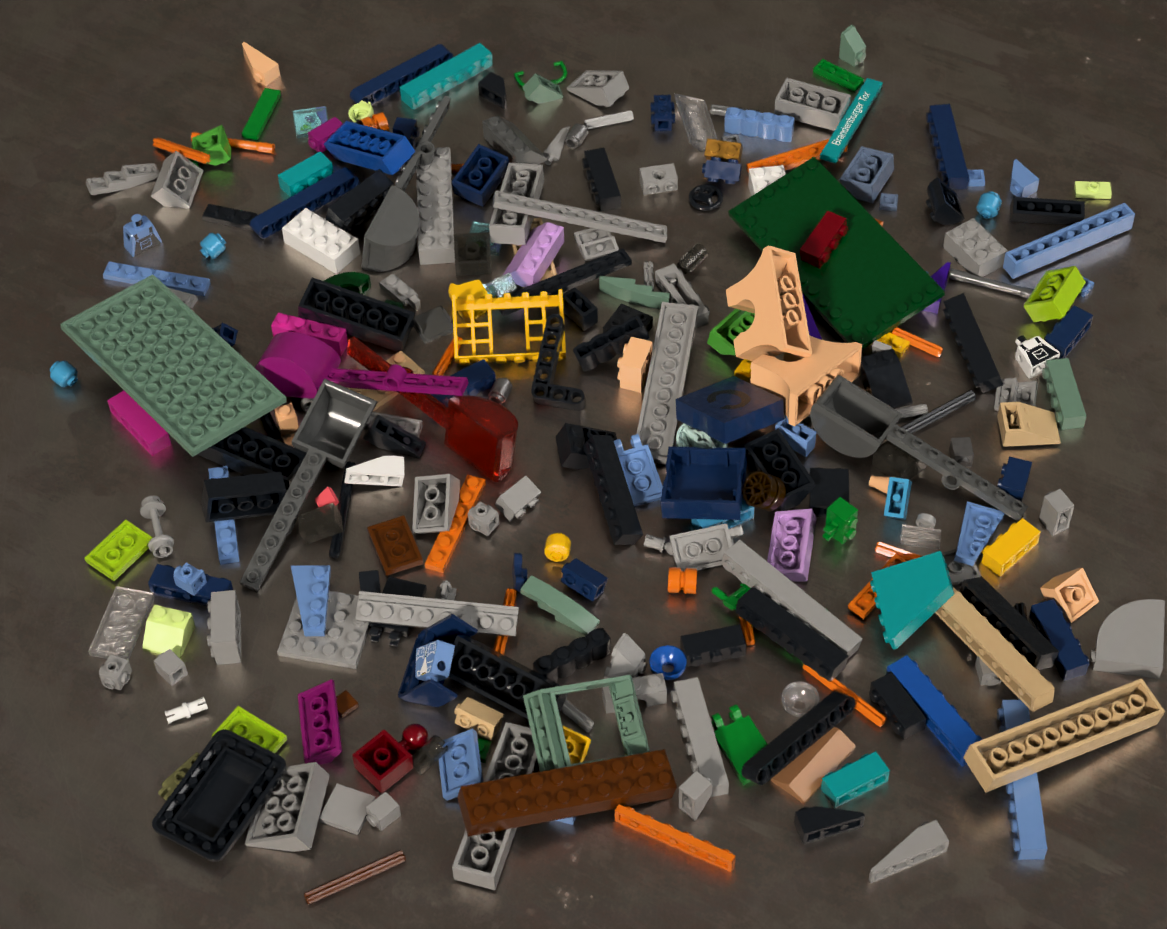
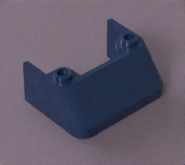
M454 614L422 630L416 638L398 697L406 702L437 708L456 699L457 694L443 686L445 679L438 682L430 679L425 682L415 677L416 648L436 640L453 645L457 635L471 637L478 630Z

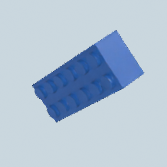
M345 121L324 143L327 150L336 160L375 171L380 169L383 173L389 175L397 173L400 167L410 160L411 156L416 152L408 139L403 135Z

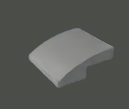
M589 228L574 232L575 241L585 261L603 257L619 250L614 235L612 236L610 231Z
M1017 378L1001 379L1003 385L996 389L994 404L996 411L999 410V405L1003 402H1022L1036 407L1037 381L1018 382Z

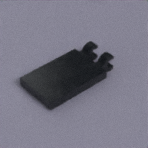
M388 577L382 593L424 597L427 586ZM369 622V628H371L369 635H372L370 641L378 643L384 631L390 633L389 640L391 641L389 645L398 647L401 636L408 637L411 630L410 626Z

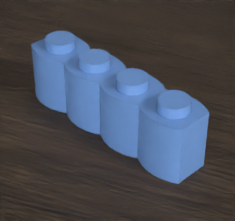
M730 107L726 110L724 131L729 134H742L748 137L758 136L762 139L791 142L794 132V118L788 115L777 116L769 112L760 113L755 110H742Z

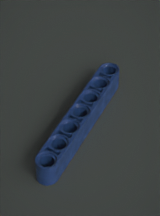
M438 44L354 88L350 93V99L356 104L363 100L366 103L369 101L373 105L399 91L402 85L453 58V54L444 45Z
M342 168L257 215L251 220L250 227L260 238H267L280 231L305 208L313 212L351 191L358 185L359 179L348 168Z

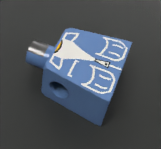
M436 640L416 648L415 677L425 682L430 679L438 682L448 678L455 645Z

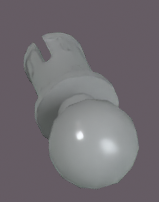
M646 534L643 546L660 550L661 553L665 549L668 554L673 555L670 541L665 542V537L662 539Z

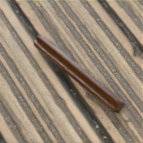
M402 850L393 852L304 892V898L308 904L316 902L405 862V855Z

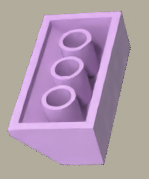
M546 222L533 228L528 235L526 245L520 247L502 275L501 280L522 287L540 282L564 243V227Z

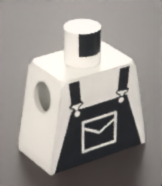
M1021 335L1015 341L1018 345L1015 358L1029 379L1042 373L1046 360L1059 359L1060 352L1039 336L1028 340L1024 335Z

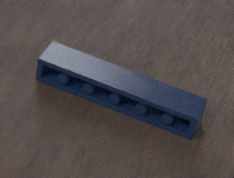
M950 104L930 105L929 113H926V121L930 123L929 133L933 135L932 145L936 147L935 157L939 159L938 169L942 171L941 181L952 190L967 189L969 175Z

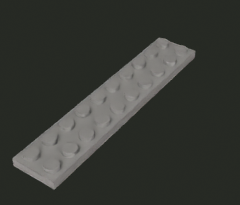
M662 302L637 429L642 446L648 444L654 463L666 464L668 448L674 447L678 425L675 399L682 397L698 315V306L669 302Z

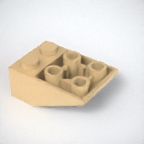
M1022 402L1000 403L997 418L1003 447L1061 443L1054 412Z

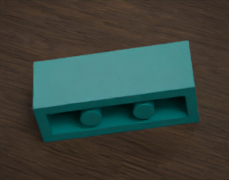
M320 151L278 175L279 186L289 197H292L333 174L332 162Z
M876 751L871 754H864L859 760L845 764L840 770L827 773L822 778L821 790L835 809L887 782L890 770Z

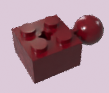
M410 724L403 730L402 740L397 742L384 729L352 754L354 767L383 794L414 768L412 755L408 750L416 751L422 749L428 742V732L420 724Z

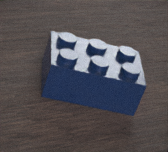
M478 144L452 180L453 194L484 207L505 177L509 164L508 157Z

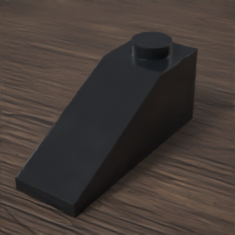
M378 414L369 424L363 436L364 440L378 448L418 459L426 445L425 441Z
M819 806L803 807L795 812L794 818L795 826L803 844L864 827L865 821L863 812Z

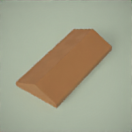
M833 727L776 774L771 781L803 804H806L821 787L822 778L827 773L834 772L856 748V745L839 728Z

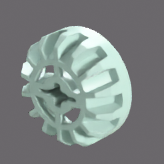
M684 423L676 434L677 447H689V445L705 449L728 447V443L724 444L708 436L705 432Z

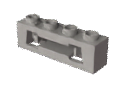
M675 264L655 271V284L661 292L670 293V303H687V305L698 306L695 329L708 324L709 308L702 303L699 294L694 292L691 283L686 281L683 272L680 269L678 270Z

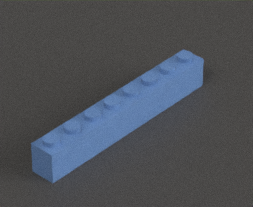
M1122 203L1006 252L1003 268L1012 279L1132 229L1135 213L1126 203Z
M1002 700L1001 708L997 709L998 721L1002 723L999 733L1030 722L1029 708L1021 700ZM1034 773L1006 784V792L1011 797V800L1008 802L1009 813H1013L1011 832H1015L1016 837L1013 839V850L1017 851L1018 860H1044L1047 852L1038 774Z

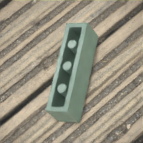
M1069 358L1046 360L1045 368L1042 369V376L1047 381V392L1051 394V406L1056 411V422L1060 424L1061 430L1084 428L1087 415Z

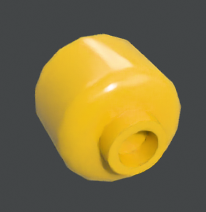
M563 533L549 535L546 539L544 554L554 562L566 560L570 554V539Z

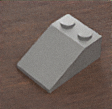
M586 70L566 88L567 91L597 106L609 107L624 95L629 89V85L623 71Z
M451 474L415 477L413 534L450 531L459 501V479Z

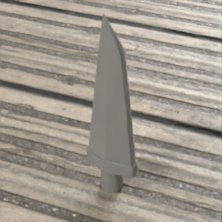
M570 126L562 128L547 149L544 150L543 154L547 157V161L544 162L546 165H550L552 161H559Z

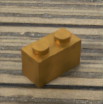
M707 138L704 156L710 160L711 157H718L723 162H728V159L739 160L738 164H740L743 146L741 143Z

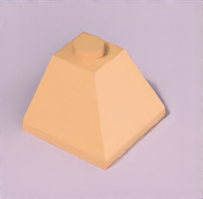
M1082 567L1053 577L1040 587L1045 600L1054 599L1057 606L1062 608L1063 617L1069 623L1074 622L1099 602Z

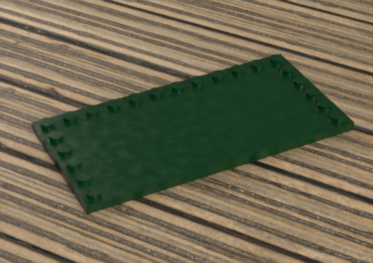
M812 157L728 211L732 220L762 252L763 248L769 245L796 254L801 290L804 298L846 343L857 342L862 344V349H864L875 340H878L945 296V291L815 157ZM830 211L847 218L848 232L839 240L837 248L832 250L828 261L818 268L801 260L800 249L825 213Z

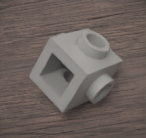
M479 501L468 512L469 526L474 531H479L488 536L499 525V513L492 506Z
M110 654L105 664L99 669L100 679L106 688L121 690L124 684L128 683L132 672L129 660Z

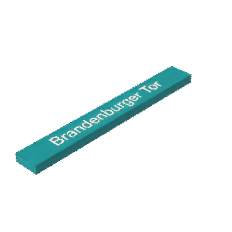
M869 78L866 79L822 150L820 159L837 163L880 92L883 82Z

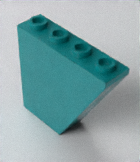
M941 551L871 572L873 580L870 581L873 592L877 594V597L874 598L877 609L881 610V614L878 615L879 620L886 630L883 632V637L886 644L890 643L893 650L904 643L954 595L946 560Z

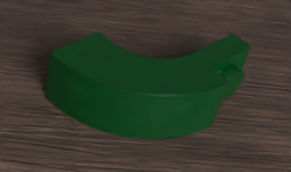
M359 272L339 273L324 280V282L365 295L371 289L370 276Z

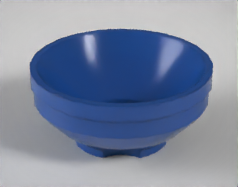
M665 645L658 647L652 652L649 659L652 673H663L664 680L676 679L686 669V656L681 649L675 646ZM664 665H671L674 670L672 672H664L662 667Z

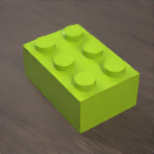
M1076 266L1046 271L1023 306L1033 322L1062 319L1086 282Z

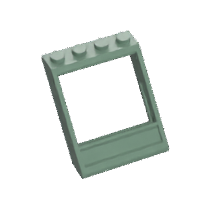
M632 675L540 689L523 695L540 772L608 760L598 759L571 764L555 695L609 686L625 756L650 752Z

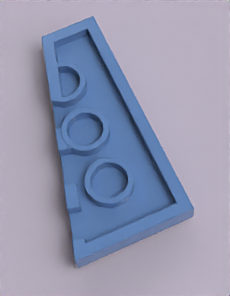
M967 501L954 561L974 566L1005 513Z
M330 565L291 566L304 635L325 636L331 567Z

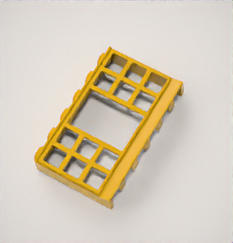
M562 289L558 291V295H548L547 292L543 291L540 292V296H529L528 292H524L521 297H511L510 293H505L500 298H492V294H486L485 298L474 299V295H467V299H456V295L453 294L455 363L465 366L482 359L487 363L496 362L498 364H504L507 361L523 363L525 360L537 362L539 352L530 353V341H542L543 336L529 337V325L542 324L544 334L547 321L545 307H559V315L564 322ZM524 308L527 353L494 355L491 310ZM528 308H542V320H528ZM488 310V322L474 323V311ZM456 311H470L471 323L457 324ZM471 327L472 340H458L457 328ZM475 327H488L489 339L475 340ZM565 331L558 361L566 358ZM489 343L490 355H476L475 344ZM472 344V356H458V345Z

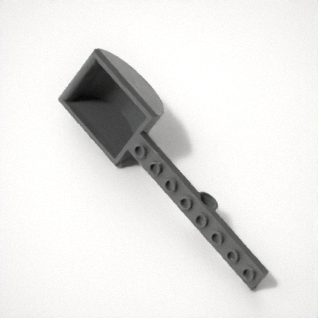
M444 95L442 101H438L435 109L436 112L431 114L429 125H425L422 138L419 137L416 142V152L411 156L408 163L405 162L402 168V175H398L396 179V186L391 185L365 233L362 269L371 272L392 270L403 265L413 255L417 244L420 218L414 201L405 190L419 164L429 165L433 161L435 146L432 140L449 110L451 97Z
M840 375L836 376L813 404L810 418L815 431L826 444L842 454L857 458L868 457L874 454L886 439L943 475V485L950 490H955L962 486L1016 521L1021 519L1028 508L1020 500L1007 494L988 480L983 479L922 439L898 426L897 423L902 417V413Z
M323 380L291 441L294 448L307 454L240 580V585L256 592L259 591L287 535L292 532L297 516L325 462L342 469L345 467L377 404L376 400L330 380Z

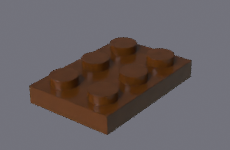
M404 515L367 527L386 576L423 564L422 556Z

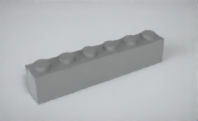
M696 677L674 682V690L671 691V698L673 703H677V719L681 720L683 724L681 725L682 737L687 738L686 751L693 759L691 761L692 772L697 771L701 775H706L711 780L712 795L710 797L729 794V781L699 679Z

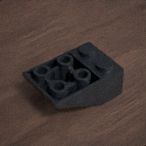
M565 423L555 437L561 467L577 470L589 468V462L583 445L592 435L612 436L613 441L617 440L616 432Z

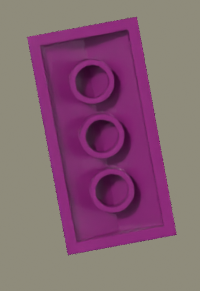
M333 679L298 694L304 764L317 762L319 765L331 763L342 752L336 691Z

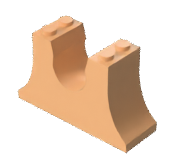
M768 245L763 248L761 257L753 270L741 281L726 289L728 307L755 314L751 327L745 332H741L733 340L736 357L753 361L762 354L776 357L786 352L809 357L812 355L796 254Z
M809 335L812 349L811 356L803 357L786 352L783 356L784 361H781L773 356L762 354L751 362L750 384L782 398L788 424L796 426L810 415L813 404L837 375L844 377L850 382H853L860 376L862 344L857 342H830Z

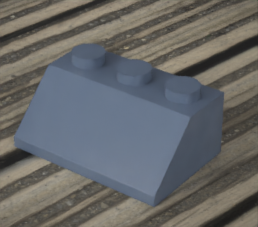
M861 146L841 176L840 183L856 199L873 203L894 171V155Z

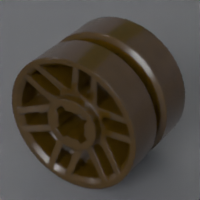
M757 471L746 478L742 494L748 505L766 511H773L783 503L786 488L784 482L779 477Z

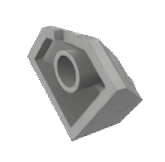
M623 633L613 648L611 654L613 657L610 662L611 667L607 666L604 679L632 675V678H635L639 674L644 673L647 667L645 653L628 634Z

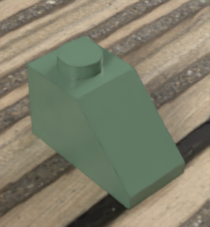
M851 24L841 33L839 58L855 67L864 61L866 45L856 28Z
M536 73L523 86L525 97L529 101H534L538 104L564 97L559 85Z

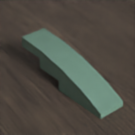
M599 277V291L614 298L655 309H661L662 302L670 303V293L654 292L653 286L636 285V279Z
M532 575L520 589L521 594L538 602V607L555 615V620L584 635L594 630L600 623L599 619L577 602Z

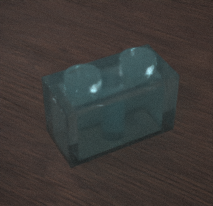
M510 272L483 285L488 294H492V298H499L503 294L517 289Z

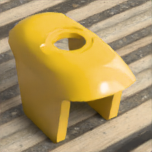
M479 279L460 285L450 283L448 289L451 301L453 294L456 295V299H467V295H474V299L485 298V295L488 294ZM488 310L474 311V320L488 312ZM458 311L465 323H471L470 311Z

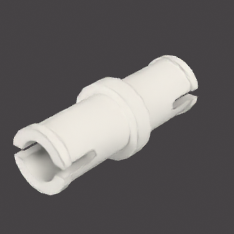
M202 697L187 704L183 702L179 707L164 711L168 717V723L170 724L184 717L188 719L192 714L207 710L208 706L205 703V698Z

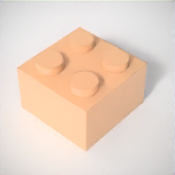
M631 337L629 343H625L623 357H619L617 367L620 368L617 377L620 380V388L639 393L642 392L649 372L652 341Z

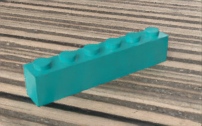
M478 43L400 87L401 100L412 110L422 106L493 66L492 53L481 43Z

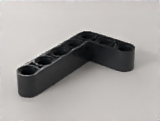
M552 314L546 321L531 393L534 401L539 405L579 411L586 406L584 392L578 388L553 385L565 325L560 315ZM553 323H560L558 327H552ZM550 340H556L554 344H548ZM546 357H552L551 361H544ZM543 374H548V375H549V376H548L547 378H545V379H541V378H540V376L543 375ZM539 391L545 392L543 396H536ZM557 394L563 395L561 399L554 398ZM575 397L582 398L579 402H573Z

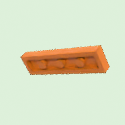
M895 553L881 569L906 562L907 560ZM870 581L848 604V609L862 619H865L876 607L874 598L877 597V594L873 592Z

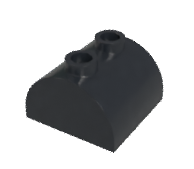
M938 177L931 181L927 187L929 199L926 200V204L933 210L930 213L932 220L943 225H953L964 220L957 194Z

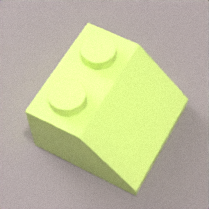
M154 604L146 621L142 649L161 654L170 648L181 659L195 629L192 613Z

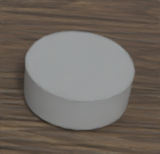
M920 513L917 515L915 523L921 529L931 530L935 527L936 518L930 514Z

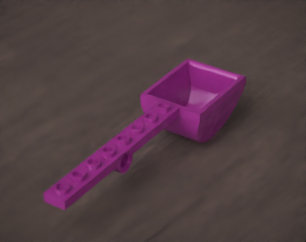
M282 332L275 335L255 366V369L286 397L314 399L324 379L346 388L462 396L469 384L467 377L410 374L397 364L391 365L387 372L337 369L341 363V358L332 347L317 338L297 332Z

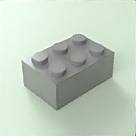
M974 218L945 233L943 248L970 274L984 277L1003 267L1005 253L1008 250Z
M236 591L211 592V600L207 602L208 612L211 613V617L207 618L208 629H211V634L207 635L211 657H215L217 665L241 663V611Z

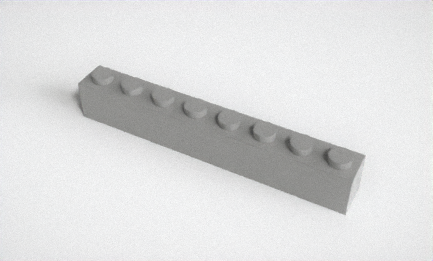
M740 539L724 552L721 565L727 571L734 574L740 582L750 588L755 587L849 656L848 659L859 649L862 637Z

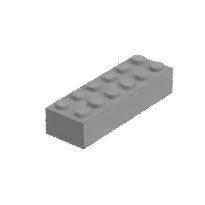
M509 163L500 192L539 199L544 184L543 165ZM494 208L489 224L490 242L526 245L534 216Z

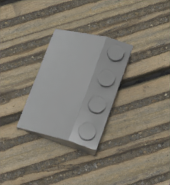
M317 762L287 766L275 788L250 823L245 845L291 852L310 850L330 774Z

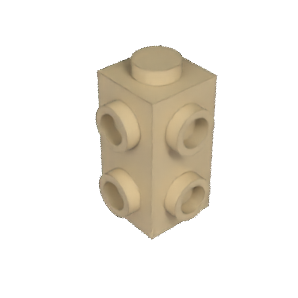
M469 697L463 703H458L454 712L456 714L455 724L468 730L473 728L478 735L490 741L500 730L504 716L503 713Z

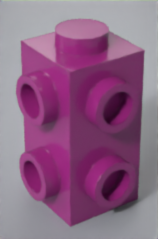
M333 117L308 132L309 146L317 152L326 151L327 148L324 143L343 123L336 117Z

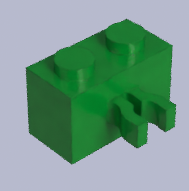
M839 497L827 508L826 524L823 528L825 533L822 537L827 541L834 538L841 544H844L848 539L851 540L857 532L858 509Z

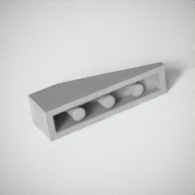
M938 821L922 823L870 870V884L946 852L949 839Z

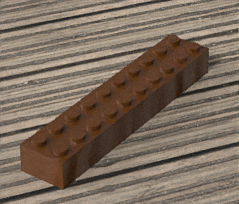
M665 749L465 785L461 786L457 798L469 837L616 809L618 804L625 807L670 799L677 785Z

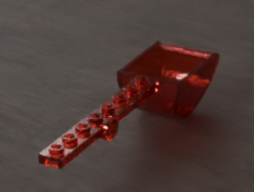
M355 337L348 339L347 354L369 371H388L391 366L390 363ZM403 367L407 373L413 374L410 368ZM396 391L446 429L444 441L446 446L493 482H499L506 477L514 462L518 432V421L508 409L496 402L476 396H455L449 399L448 407H446L431 394Z

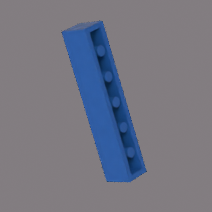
M908 655L887 666L886 675L891 672L895 675L926 717L927 727L962 767L967 765L963 757L970 744L983 739L973 732L970 724L960 717L957 709L947 702L944 694L934 687L931 679L921 672L918 664L914 660L912 661Z

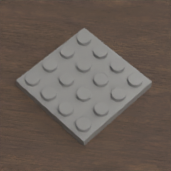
M329 591L325 636L304 635L296 597L277 651L278 656L356 669L370 629L369 622L355 620L359 596Z

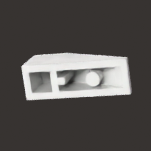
M394 455L382 456L346 469L344 483L402 487L404 457Z

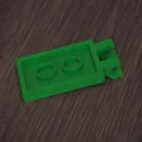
M735 704L729 707L731 712L728 713L733 723L725 726L719 713L711 716L712 727L716 730L714 733L720 750L741 783L745 785L751 781L742 776L743 765L768 744L750 716L748 715L743 718L739 707Z

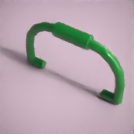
M563 61L553 63L554 67L559 65L562 67L563 75L557 80L549 81L558 84L566 78L568 72ZM524 72L514 73L517 82L523 87L526 83H523L519 76L524 75Z

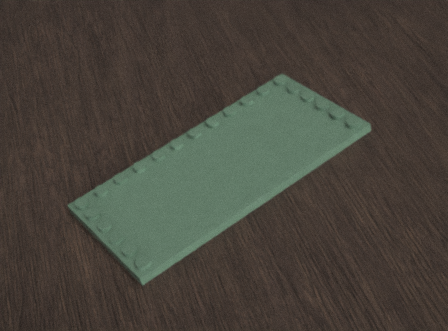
M153 274L60 324L61 330L192 457L286 403L285 395Z

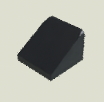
M378 570L359 572L360 591L381 593Z

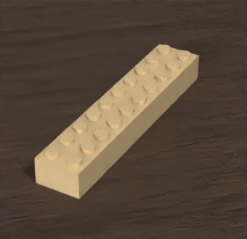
M1141 678L970 744L963 758L984 791L989 792L1155 726L1165 711Z

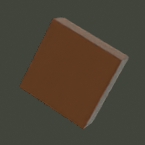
M347 690L336 696L338 714L342 718L359 707L358 702Z

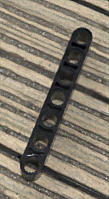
M839 691L830 693L750 758L742 767V776L759 785L767 783L846 718L855 708V699Z

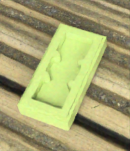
M1075 181V198L1111 199L1110 182Z

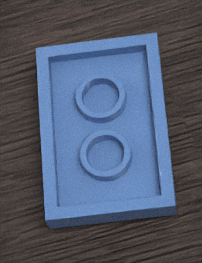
M473 728L437 743L444 799L448 801L458 797L461 786L483 782L477 732Z

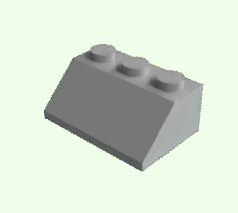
M175 151L164 160L151 197L166 207L189 209L204 170Z

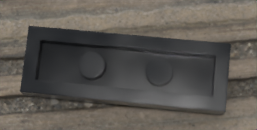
M208 204L202 218L203 221L252 230L250 222L258 214Z

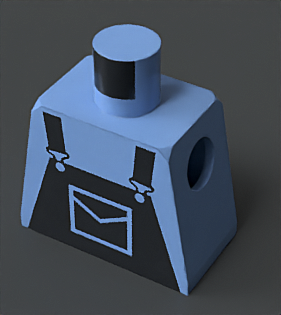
M134 214L131 217L132 221L123 226L124 247L132 257L162 243L154 225L144 215Z

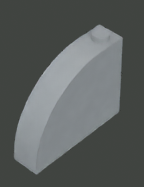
M1137 600L1124 604L1110 613L1099 629L1094 650L1091 649L1090 662H1093V670L1160 679L1163 670L1165 600Z

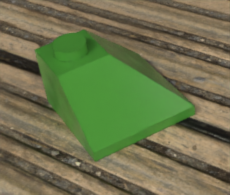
M222 125L192 138L191 149L210 155L211 161L207 164L216 166L221 163L224 164L231 159L232 149Z

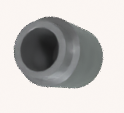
M578 123L574 124L566 135L565 143L568 147L576 149L582 144L588 135L586 126Z
M497 378L489 392L488 399L496 406H501L502 403L506 402L513 388L507 378Z

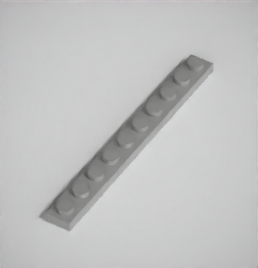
M496 190L494 192L493 207L501 210H509L656 242L666 243L667 226Z

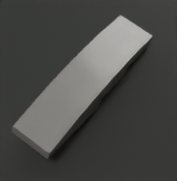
M155 163L122 165L121 171L104 172V177L86 179V185L90 195L110 193L156 179L159 176V171Z

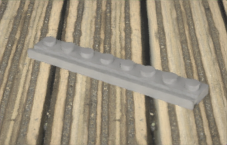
M359 591L355 620L428 628L447 616L454 614L476 628L479 634L516 637L519 607Z

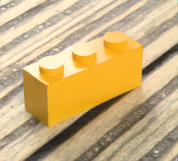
M1023 518L1017 523L1014 522L1006 533H1001L992 545H987L984 548L981 563L1000 577L1038 544L1041 531Z

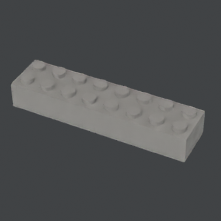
M450 147L435 148L432 163L429 165L419 164L416 170L417 209L420 218L418 230L420 265L456 263Z
M508 722L505 723L484 782L536 773L538 771L539 764L530 728ZM517 827L469 837L467 831H465L452 866L454 880L495 890Z

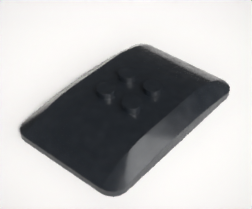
M229 730L218 731L152 821L154 831L209 861L218 862L222 860L252 822L286 769L284 758Z

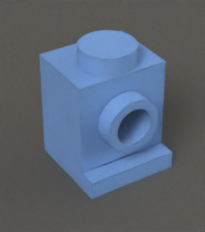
M188 563L178 566L174 570L173 577L176 586L193 596L207 583L204 570H199Z

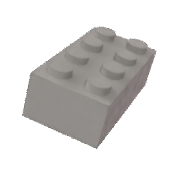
M786 78L775 99L774 114L788 115L796 121L835 131L850 107L851 95Z

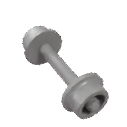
M148 496L142 500L140 508L141 516L151 519L155 537L149 541L148 547L155 557L164 558L172 554L174 546L173 537L163 535L159 517L165 513L166 506L158 496Z

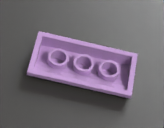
M813 509L776 511L774 515L767 562L792 582L808 581L817 520Z

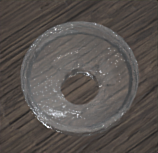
M797 681L784 688L781 701L783 708L789 714L802 717L819 703V694L811 684ZM802 701L806 706L803 709H797L794 707V703Z

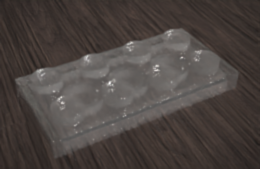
M116 586L88 650L89 655L108 659L111 654L129 660L155 599L154 593Z

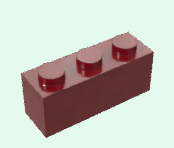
M827 211L801 247V260L818 268L823 263H826L832 250L837 248L839 240L848 232L847 218Z

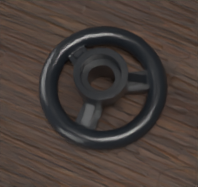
M703 184L696 186L690 191L689 202L698 210L711 211L722 204L723 194L719 188ZM714 193L718 195L716 203H713L711 200ZM695 200L706 202L708 206L700 205Z

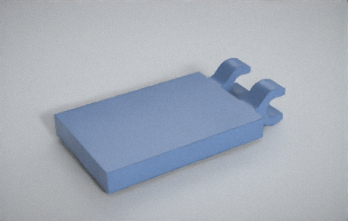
M639 434L632 435L630 440L632 449L624 451L621 440H614L634 507L661 500L663 485L648 444L642 446Z

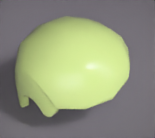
M361 100L349 109L348 115L351 122L359 124L360 119L372 118L374 111L369 101L366 103Z

